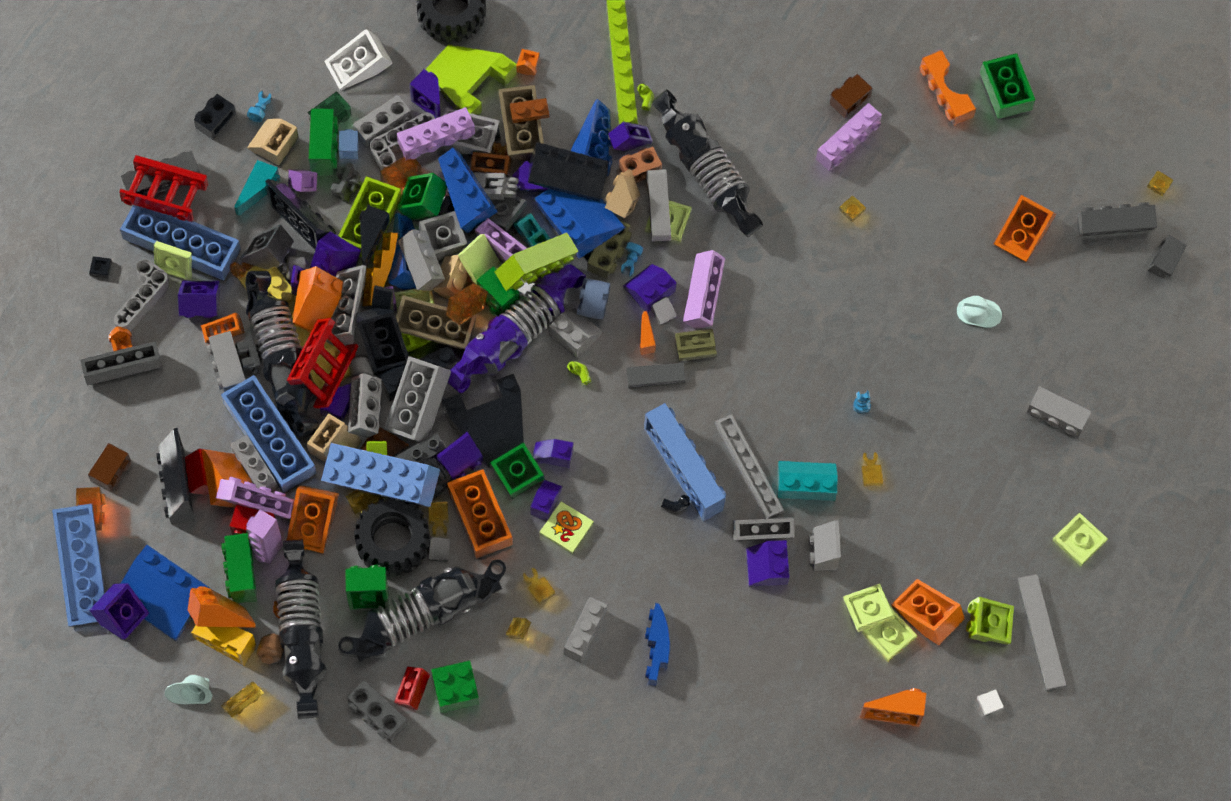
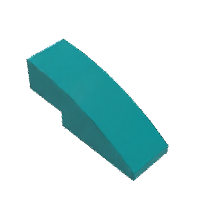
M531 213L513 224L529 248L551 239Z

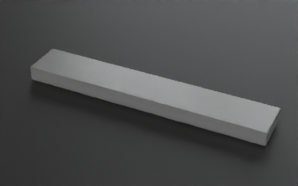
M733 414L716 420L715 425L765 518H775L784 514L783 506Z
M1038 575L1019 577L1018 584L1046 691L1066 687V682Z

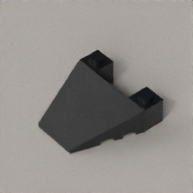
M514 373L496 380V389L500 396L498 399L468 410L460 393L442 400L443 411L449 425L460 436L466 432L470 434L482 454L483 463L488 468L492 467V461L524 443L521 389Z

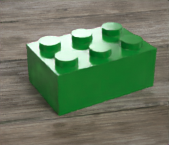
M1017 53L982 62L980 75L998 119L1033 110L1036 99Z
M311 109L309 165L310 171L316 172L317 176H334V169H337L338 166L336 152H338L337 136H339L338 116H334V109Z
M248 533L224 536L225 543H221L225 560L223 566L227 579L225 580L228 598H232L238 604L256 602L257 592L253 554Z
M372 565L370 568L351 566L350 569H345L346 595L349 610L378 609L379 606L386 609L385 603H389V592L385 567L380 565Z

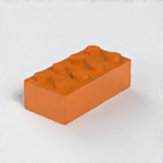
M484 469L447 483L448 493L476 559L513 545L512 535Z

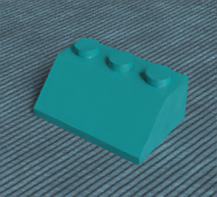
M778 461L777 497L780 499L835 501L838 479L836 464Z

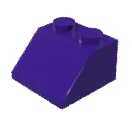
M423 69L409 84L411 101L423 111L433 114L436 119L441 117L438 78L433 72Z
M330 231L318 241L310 268L316 266L336 277L338 271L356 267L361 250Z
M651 264L625 283L623 288L644 311L649 313L652 304L665 297H670L676 292L677 283L665 269Z
M182 281L178 292L179 316L193 318L195 316L212 318L217 316L219 311L220 281Z
M468 432L437 455V460L451 475V481L466 476L472 470L473 472L478 470L483 463L482 454Z
M787 540L766 541L746 548L749 586L788 585Z
M128 583L113 584L89 610L102 627L122 640H125L149 614Z

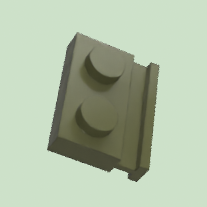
M713 329L675 333L679 361L717 357Z

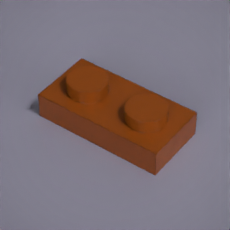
M546 98L510 103L513 123L549 118Z

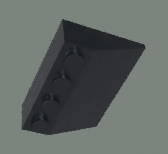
M270 179L265 181L270 206L314 250L318 241L331 231L336 234L335 229L331 225L327 226L323 222L324 220L318 212L314 213L311 210V206L306 200L302 201L298 197L299 194L294 188H289L284 183Z
M173 428L159 445L160 453H156L158 465L161 464L162 471H159L160 482H164L165 489H161L163 501L167 500V507H164L165 517L170 519L171 525L195 521L191 493L189 491L184 447L178 428Z

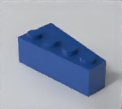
M451 148L438 158L460 228L469 233L498 211L460 152Z

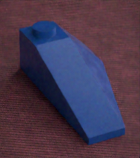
M597 99L571 151L608 161L606 176L608 177L612 166V156L609 155V147L612 145L611 140L608 138V131L611 130L610 109Z
M397 212L394 218L393 232L398 233L388 280L390 284L403 290L415 289L416 285L398 243L409 231L415 230L412 219Z

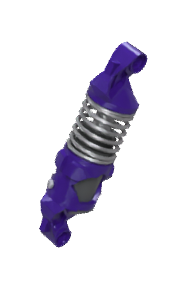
M569 264L558 273L545 275L539 282L537 281L530 287L531 291L525 292L526 296H520V300H516L515 305H510V310L506 309L505 313L492 318L488 323L487 331L478 334L468 343L462 359L450 369L451 373L447 383L459 393H463L471 384V375H496L506 365L507 360L520 357L522 351L532 342V339L537 338V334H541L542 330L547 329V325H550L561 313L565 312L564 297L568 288H580L586 275L572 264ZM529 295H531L534 298V302L531 300ZM524 299L530 303V306L526 305Z

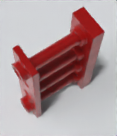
M135 155L133 164L137 173L129 191L120 189L121 202L130 206L135 205L177 217L181 221L193 222V211L190 209L197 190L206 191L208 187L207 175ZM144 175L155 176L147 196L136 193ZM164 179L172 181L165 201L155 199L154 197L161 181ZM179 185H186L190 189L183 205L172 204Z
M332 318L317 319L286 380L290 385L304 384L317 397L313 405L315 409L329 407L332 403L333 397L359 347L357 344L344 345L332 333V328L335 324ZM327 339L340 351L337 359L324 348ZM319 354L332 366L329 375L316 363ZM311 370L325 382L321 390L309 379Z

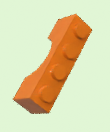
M940 50L922 58L920 71L928 79L930 89L936 93L938 103L941 106L943 105L947 119L951 120L955 126L974 118L976 108L968 94L955 93L946 86L944 77L948 74L950 63L943 51Z

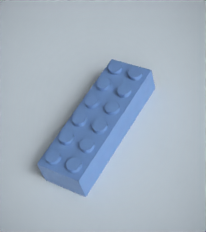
M135 205L132 206L120 228L124 240L153 252L156 241L191 252L192 268L223 281L226 279L241 251L239 240L194 221H181L177 217Z
M255 375L221 394L223 404L243 434L249 437L283 493L317 474L314 463Z
M664 403L645 414L644 429L686 495L690 497L691 503L704 522L724 510L726 493L723 487L718 486L715 482L716 477L714 473L706 468L703 456L697 454L693 440H688L685 435L686 430L684 426L676 421L673 409L671 407L668 408Z
M331 443L321 481L431 507L440 469L427 464Z

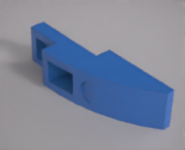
M655 603L654 609H650L648 620L652 621L651 628L647 627L645 639H648V646L651 647L649 659H652V665L647 666L645 678H649L648 685L656 686L659 668H668L670 652L667 621L658 603Z

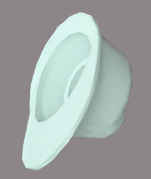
M980 296L967 297L957 307L959 319L970 325L992 328L998 325L1002 318L1000 307L995 302Z
M189 675L182 683L169 685L165 689V697L176 704H206L212 700V693L209 690V679L198 675Z

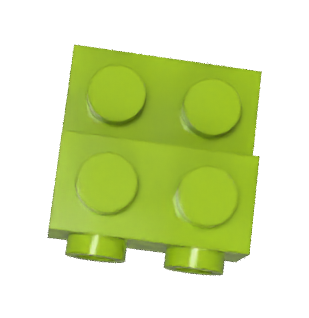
M982 597L972 600L968 605V613L971 616L966 625L969 638L982 642L993 641L1004 645L1011 644L1014 606Z

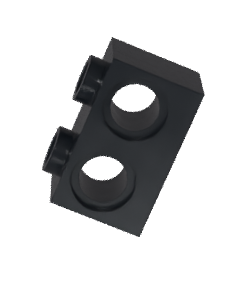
M216 94L207 101L205 108L195 115L194 123L196 129L214 140L236 115L235 105L219 94Z

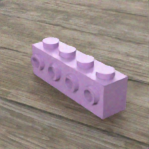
M869 103L865 105L818 149L816 160L829 171L834 166H838L847 154H851L860 142H864L872 131H876L879 128L882 114Z
M465 107L397 133V141L406 160L416 159L426 152H434L442 146H450L455 141L472 137L475 134V125Z
M714 250L696 254L683 319L684 323L694 329L709 327L713 324L725 257Z
M229 477V480H220L216 496L220 500L257 510L261 509L265 512L274 513L275 517L291 519L294 499L287 498L285 493L277 491L272 493L271 489L266 487L256 488V484L250 482L243 484L241 479Z
M260 509L255 517L249 519L246 529L254 558L261 563L265 561L270 564L283 547L277 519Z

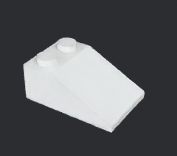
M368 29L364 30L324 61L340 90L378 75L393 64L378 36Z

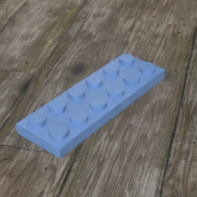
M85 504L54 509L52 512L68 626L98 623L89 611L105 594L93 505Z

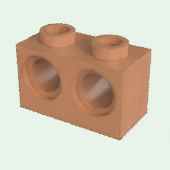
M654 147L643 148L635 154L623 156L619 160V169L621 172H625L628 170V167H634L635 169L632 172L636 183L646 179L647 170H662V163ZM645 160H651L652 162H651V163H646V162H644V161H645Z

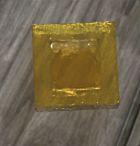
M1157 171L1147 187L1163 197L1173 183V179Z
M853 195L839 207V210L851 222L858 218L866 209Z
M514 617L506 635L513 639L523 640L532 622L527 618Z

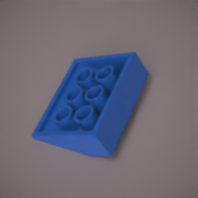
M548 189L535 198L539 210L559 235L568 233L579 251L575 254L578 259L625 229L616 215L605 208L606 203L602 198L598 202L553 189Z
M146 545L135 558L121 582L130 585L148 610L149 614L144 620L175 641L193 620L187 610L191 588H198L200 586L209 588L149 545Z

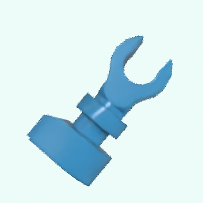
M263 91L259 92L258 103H256L255 107H250L247 112L249 120L255 122L263 121L266 105L271 102V93L264 99L262 98Z
M632 242L627 243L626 250L630 254H627V261L621 266L622 274L627 267L631 269L629 277L634 274V262H637V256H641L644 249L642 246Z
M867 390L865 394L857 392V398L853 403L854 410L857 413L870 412L871 398L869 391Z

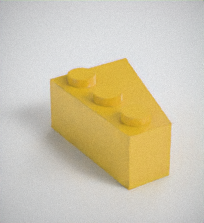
M196 625L191 632L195 640L245 666L256 648L253 634L238 627H198Z

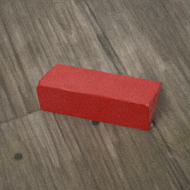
M407 666L394 703L417 710L430 674L423 668Z

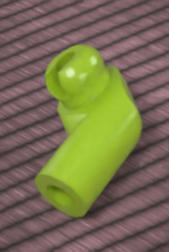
M642 83L637 87L639 95L644 100L641 108L645 111H650L654 93L647 85Z
M576 361L568 363L567 369L571 373L580 376L583 385L591 383L588 369L584 364Z

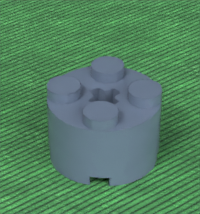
M584 278L579 296L580 304L578 305L577 315L603 320L610 292V283Z

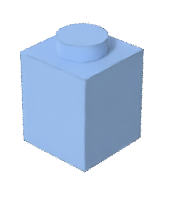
M352 129L339 131L340 159H358V131Z

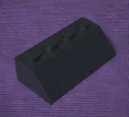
M536 142L530 158L528 183L600 202L607 176L608 161Z
M434 341L408 352L409 357L448 370L458 363L450 346ZM406 364L375 372L377 378L382 379L381 386L389 401L395 399Z

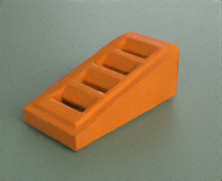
M644 311L642 314L641 355L655 353L656 343L647 311Z
M237 313L201 325L206 343H210L208 338L211 337L209 328L213 329L214 335L221 334L218 333L217 326H220L221 333L231 331L232 337L245 333L241 317ZM225 324L228 325L229 330L227 331L225 329Z

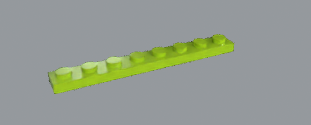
M606 0L619 125L622 122L638 124L625 0Z

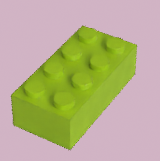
M365 177L338 235L361 250L359 257H362L361 225L359 221L361 212L365 211L368 205L388 212L390 222L384 232L386 233L401 198V189L373 178ZM382 236V238H381V240H380V242H379V244H378V246H377V248H376L375 251H378V249H379V247H380V245H381V242H382V240H383V236Z
M566 232L513 254L495 271V274L506 291L512 288L517 290L524 286V283L529 285L539 277L542 279L553 271L558 273L564 268V265L574 260L573 256L579 251Z

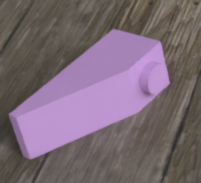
M489 218L475 229L478 235L485 234L493 251L502 263L513 254L527 249Z

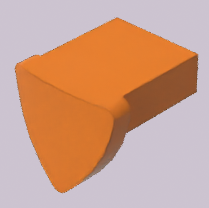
M522 49L517 63V72L535 76L540 53Z
M117 326L110 332L109 342L112 343L113 351L132 347L130 338L132 333L128 329Z

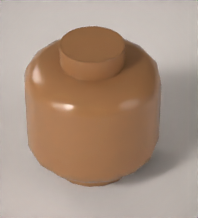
M270 633L260 639L256 654L263 663L272 664L281 660L284 648L281 647L279 635Z

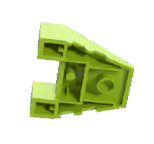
M448 44L425 70L433 72L437 76L439 90L454 110L466 107L469 113L480 115L482 113V102L471 94L488 76H491L506 87L517 75V64L502 53Z

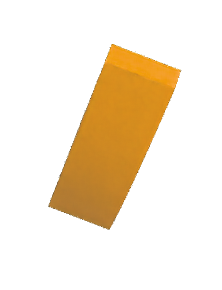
M389 232L383 234L382 250L375 251L373 268L366 269L362 306H372L374 286L384 287L395 255L398 233Z

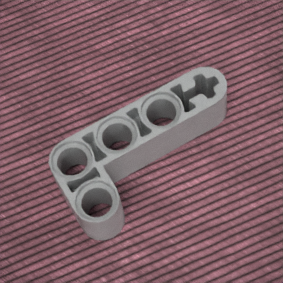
M429 112L422 113L374 138L370 142L371 156L383 174L391 175L396 171L397 165L394 154L401 151L398 142L391 141L397 139V133L435 119L433 114ZM382 148V150L376 151L375 149ZM391 162L392 164L385 165L384 163Z
M666 169L647 170L646 183L649 196L652 242L671 241Z
M147 259L140 260L136 264L138 277L144 283L114 316L115 326L128 329L130 332L170 287L167 273ZM144 269H149L146 273L142 272ZM159 279L164 280L162 283H156ZM152 293L151 296L144 297L145 294ZM134 307H140L139 310L132 311Z

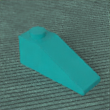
M259 160L256 161L234 206L236 215L240 216L268 194L265 183L267 179L280 181L278 167Z

